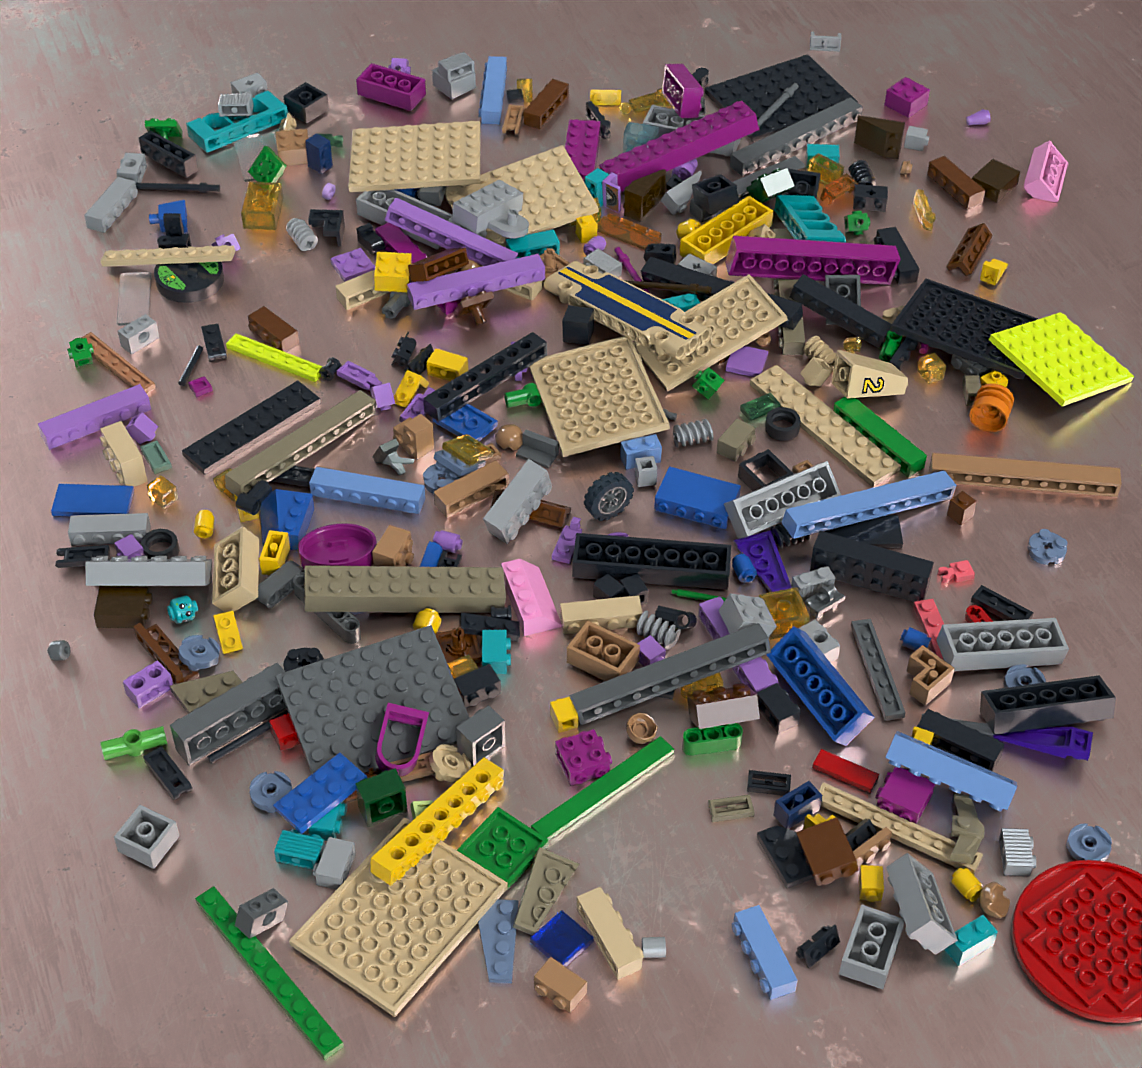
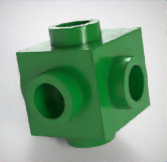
M853 211L852 214L844 216L845 233L854 232V235L864 234L863 231L869 230L870 218L867 217V213Z
M75 338L69 342L70 348L67 351L69 358L74 359L75 367L93 364L91 354L94 353L92 343L88 344L87 338Z
M707 367L704 372L700 370L694 377L696 381L692 387L709 400L722 385L724 379Z

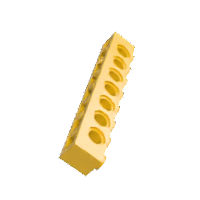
M485 757L482 758L371 857L370 872L390 886L397 880H401L405 873L411 867H415L426 853L429 854L439 841L445 840L450 831L458 828L468 815H472L481 803H485L495 790L498 791L504 783V770Z

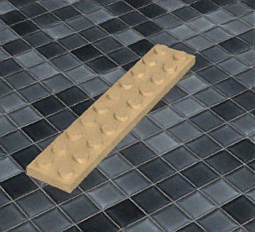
M778 365L750 379V385L777 408L787 407L796 411L800 416V427L872 487L900 471L901 465Z

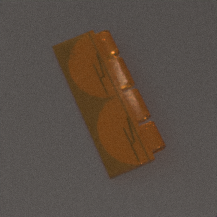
M611 213L607 217L604 216L597 224V232L643 250L646 249L648 244L661 242L662 233L652 229L649 230V228L639 224L634 226V222L624 218L620 220L619 216Z

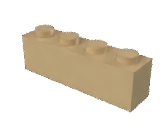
M375 270L335 286L337 300L346 310L390 292L375 291Z
M639 596L560 603L563 634L578 633L587 621L607 630L635 628L643 614Z
M600 886L577 896L576 909L617 980L641 970L642 959H644L643 952L639 946H635L631 931L628 928L625 929L622 924L623 920L619 911H615L612 907V900L609 894H605Z

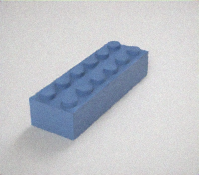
M899 731L896 732L885 757L889 759L888 763L900 768L903 765L908 767V772L914 775L921 776L922 773L929 777V781L938 785L945 783L949 785L951 791L959 794L962 791L970 795L969 798L980 803L982 800L987 801L991 808L1002 811V809L1008 810L1018 787L1017 782Z

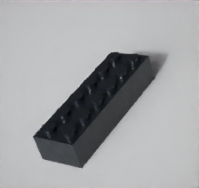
M819 531L813 546L810 571L828 566L836 581L916 602L925 600L934 562Z
M1100 675L981 691L980 713L993 734L1023 732L1030 729H1044L1052 726H1064L1096 720L1103 721L1114 718L1116 697Z

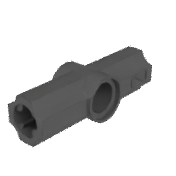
M391 292L390 299L382 308V313L386 318L392 319L396 317L403 307L410 305L408 292Z

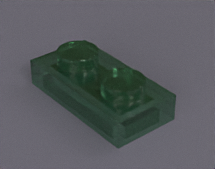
M771 393L741 404L740 411L751 421L768 414L772 409L780 407L781 403Z

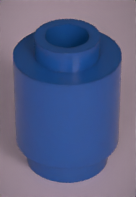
M738 554L732 559V568L739 581L743 583L753 581L757 571L750 558L745 554Z
M909 627L908 630L904 629L900 640L903 641L902 646L916 651L922 645L928 649L932 638L927 637L928 634Z

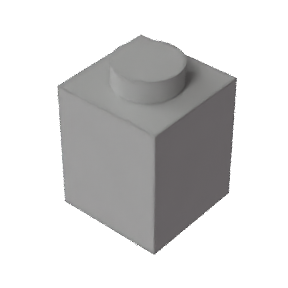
M909 126L904 148L923 151L924 146H927L929 142V136H927L928 129Z
M654 456L635 458V477L638 487L657 485V466Z

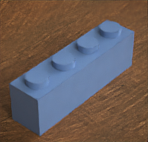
M760 905L736 912L734 914L732 930L735 936H739L743 953L745 955L748 954L753 973H757L760 978L759 982L764 993L767 992L770 1000L795 992L797 978Z

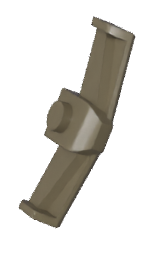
M956 793L953 795L952 804L955 806L957 816H952L951 836L958 837V840L951 854L950 861L972 864L981 840L984 839L985 828L979 821L974 803L969 798V795Z

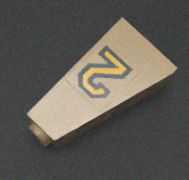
M837 350L831 383L846 398L903 395L908 386V378L892 363Z

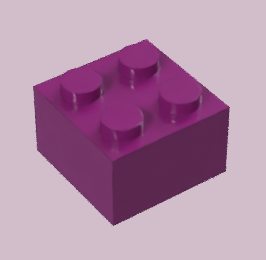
M904 77L886 90L884 105L910 118L928 105L930 89L914 82L910 78Z

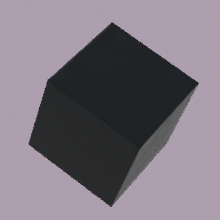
M568 305L562 320L563 342L589 344L594 331V308Z

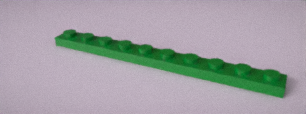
M215 886L197 896L195 900L198 906L321 1057L326 1060L343 1048V1041L258 938L254 936L249 939L235 926L237 913Z

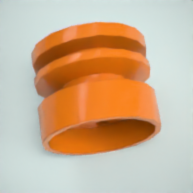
M994 383L981 386L977 391L970 410L969 417L971 422L982 431L998 432L1002 430L1008 422L1014 404L1013 394L1009 389Z

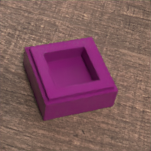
M205 376L188 382L190 389L196 397L213 391L211 384Z

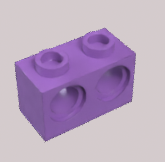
M157 660L136 674L129 676L123 681L127 696L140 709L168 692L170 685H173L171 674Z

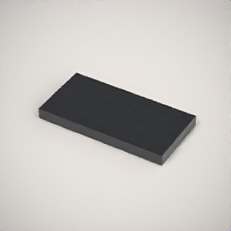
M898 515L881 516L824 531L881 548H903Z

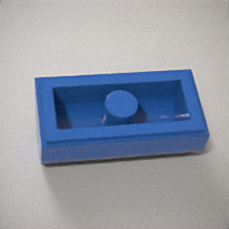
M429 541L419 567H437L443 552L442 547L435 542Z

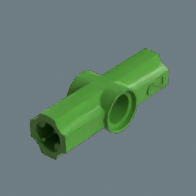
M161 726L142 732L131 729L125 732L122 737L100 743L104 759L108 760L127 754L132 757L140 756L146 749L167 744L164 728Z

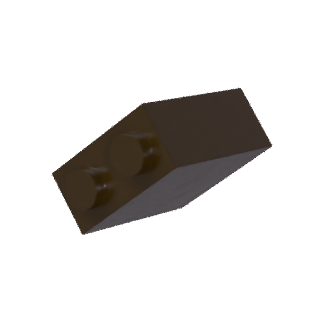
M992 159L972 179L985 190L984 197L998 203L1018 185L1020 171Z
M99 586L93 615L96 627L134 628L133 626L138 623L145 627L146 620H149L150 617L148 607L152 605V593H149L148 586Z

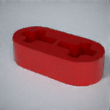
M971 605L966 609L965 620L967 623L993 622L980 606Z

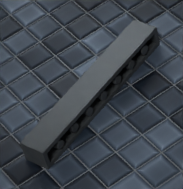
M793 156L733 181L737 185L739 202L749 196L746 188L751 185V181L758 179L759 176L765 173L768 175L778 168L781 170L787 168L806 171L807 166L796 156ZM694 198L690 199V213L700 222L716 217L729 209L725 208L717 213L709 214L694 203Z

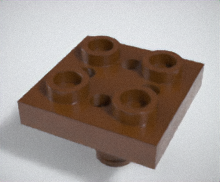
M482 291L476 294V297L471 298L467 296L462 298L453 311L455 317L457 318L472 312L476 326H479L480 323L481 325L486 323L487 320L482 309L486 308L495 298L493 292L486 293V291Z
M457 627V630L454 628L451 631L435 633L449 668L482 662V655L476 635L466 634L459 627Z

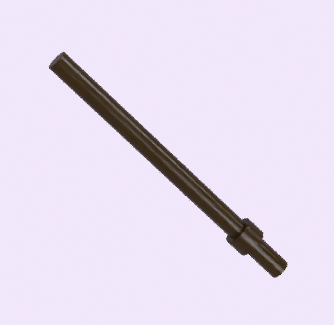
M624 280L638 288L682 291L690 292V294H710L712 291L711 287L699 286V284L681 285Z

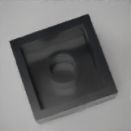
M306 82L283 96L288 113L306 124L329 110L328 95Z
M721 174L692 184L694 203L709 214L717 213L725 208H731L739 203L737 185Z

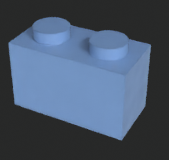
M656 434L621 442L620 458L626 470L635 468V458L654 456L655 463L661 462L662 446Z

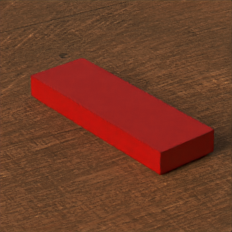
M823 749L820 750L812 765L813 769L868 793H871L879 778V773Z

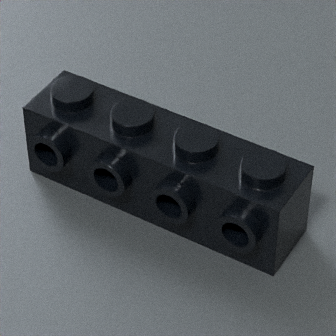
M151 130L139 137L141 153L155 162L164 165L185 178L198 171L196 155Z

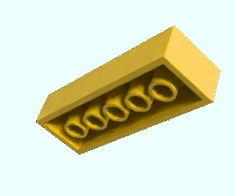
M747 196L738 204L733 205L680 239V255L685 258L690 253L706 262L715 264L727 256L733 236H749L751 230L764 224L770 228L772 226L773 210L751 196Z

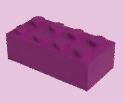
M373 63L356 79L357 95L412 111L426 95L424 78Z
M665 64L663 96L680 118H698L702 108L700 102L701 97H703V88L684 64Z

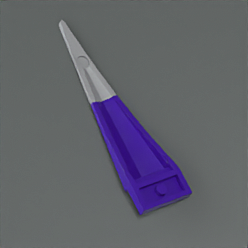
M952 719L969 728L976 729L991 738L1066 759L1068 755L1078 760L1088 761L1090 756L1093 732L1079 728L1046 727L1044 729H1030L1023 732L993 734L987 723Z

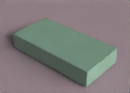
M158 441L140 447L154 474L172 468L171 462Z

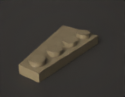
M539 847L512 927L533 936L580 864Z

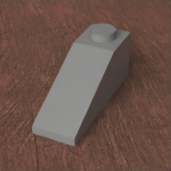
M701 171L668 190L661 199V202L673 215L677 212L682 213L687 208V203L693 194L692 184L698 183L702 174Z

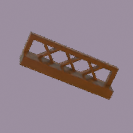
M985 223L968 228L946 266L948 271L960 267L965 276L972 274L993 236Z
M497 489L494 491L491 507L495 504V502L498 500V498L501 496L505 489ZM541 499L539 507L531 512L529 519L562 528L564 527L566 514L571 512V507Z
M141 623L133 626L136 639L154 661L158 660L171 674L174 684L191 681L199 677L197 671L189 670L188 666L182 665L183 663L180 659L178 664L172 661L171 658H179V650L157 624L147 629ZM156 632L158 634L157 640L151 636L152 633ZM160 645L168 646V652H165ZM181 670L190 671L191 674L183 677Z

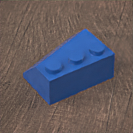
M275 489L261 503L260 508L263 546L269 530L287 532L290 550L299 551V543L307 533L314 512L313 494Z

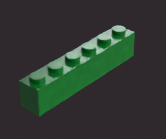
M844 397L834 403L833 411L901 465L900 471L908 478L925 468L927 455L858 399Z

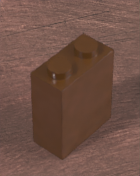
M838 817L796 832L800 847L817 886L828 885L836 879L852 876L855 872L859 871L857 860Z

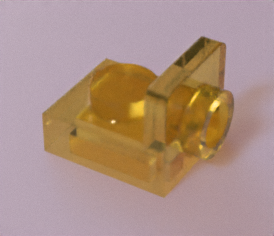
M517 79V89H522L523 96H526L527 102H531L533 100L532 79Z

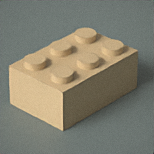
M122 421L100 428L102 436L99 439L102 446L105 447L102 450L106 460H110L109 464L112 471L117 472L118 482L120 484L123 483L124 486L134 487L148 482L142 455Z

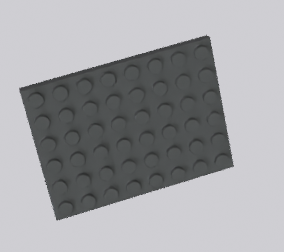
M432 625L275 675L311 774L338 753L345 756L365 775L380 770L375 761V753L388 703L429 712L419 755L433 752L439 745L457 744L456 727L462 721L470 718ZM388 720L381 747L384 758L388 762H394L414 757L421 727Z

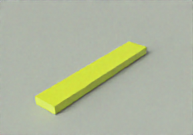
M237 333L226 343L227 349L310 381L316 382L321 377L319 370L323 366Z

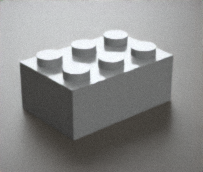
M861 905L841 962L839 974L883 989L905 921L900 917Z

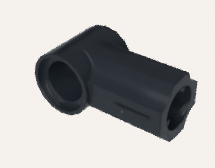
M263 479L258 481L247 493L243 492L238 496L236 508L256 515L261 508V503L272 492V487Z
M658 606L655 611V621L660 617L662 618L661 624L668 621L669 626L674 624L679 629H692L697 623V618L692 612ZM685 615L688 617V623L686 625H684L682 622V619Z

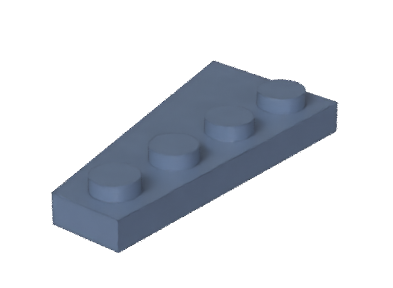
M497 899L478 921L489 982L512 984L516 929L512 926L518 911V900Z

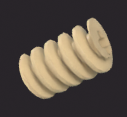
M813 336L804 346V354L810 360L813 357L824 359L831 369L834 370L836 353L823 340H820V337Z

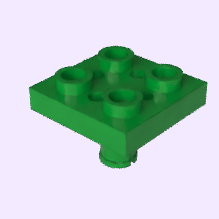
M152 118L145 120L147 131L151 130L167 140L168 137H182L183 131L175 119L159 120Z
M264 146L248 172L265 191L270 192L279 177L283 176L287 165L270 147Z

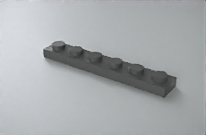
M872 620L852 621L851 629L884 720L905 718L906 712Z

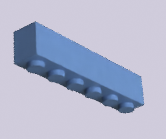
M489 56L488 62H485L478 114L482 124L500 125L507 74V57Z
M321 467L315 468L309 482L310 491L313 496L420 514L426 498L425 485Z

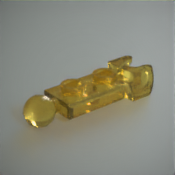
M659 88L657 92L629 99V103L623 102L619 109L622 114H629L631 110L638 113L650 109L652 105L667 107L670 104L663 96L662 88Z

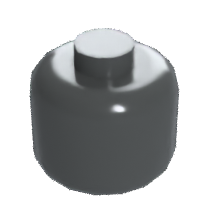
M58 640L52 641L47 651L52 660L60 661L67 660L71 650L67 641Z

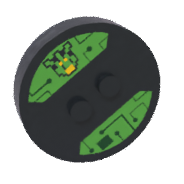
M222 262L156 264L154 269L156 287L159 293L175 302L192 303L207 299L218 292L224 282Z

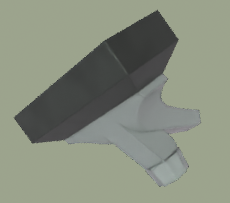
M395 438L380 445L372 457L375 463L390 465L400 476L406 472L403 465L413 464L415 459L398 456L396 450L399 443Z

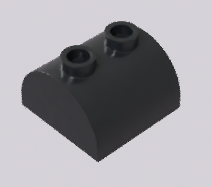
M788 169L795 187L785 192L784 195L814 196L817 200L821 173Z

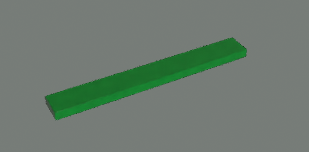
M661 736L532 824L531 829L546 839L551 840L673 755L675 749Z

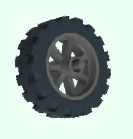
M609 472L607 475H602L599 480H595L593 485L587 489L588 493L584 496L585 508L596 520L603 521V519L609 520L611 517L614 518L618 516L619 512L622 513L625 510L624 508L630 504L629 501L633 498L632 493L634 492L633 485L619 472Z

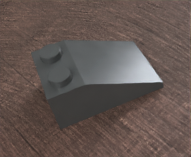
M860 275L825 276V287L861 306ZM826 319V325H837Z

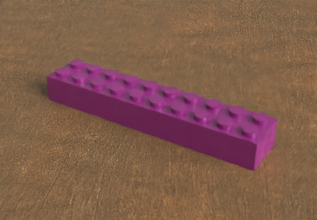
M743 101L735 102L731 106L721 108L719 111L708 114L702 119L692 121L690 124L679 127L673 132L663 134L655 140H650L644 145L637 146L626 153L619 154L615 158L608 159L599 164V167L608 174L612 172L617 174L618 186L622 192L634 180L665 169L667 172L758 131L759 126L756 113Z
M733 236L725 264L730 276H747L750 274L752 277L799 280L804 274L815 281H825L826 275H860V283L890 285L901 259L896 246Z

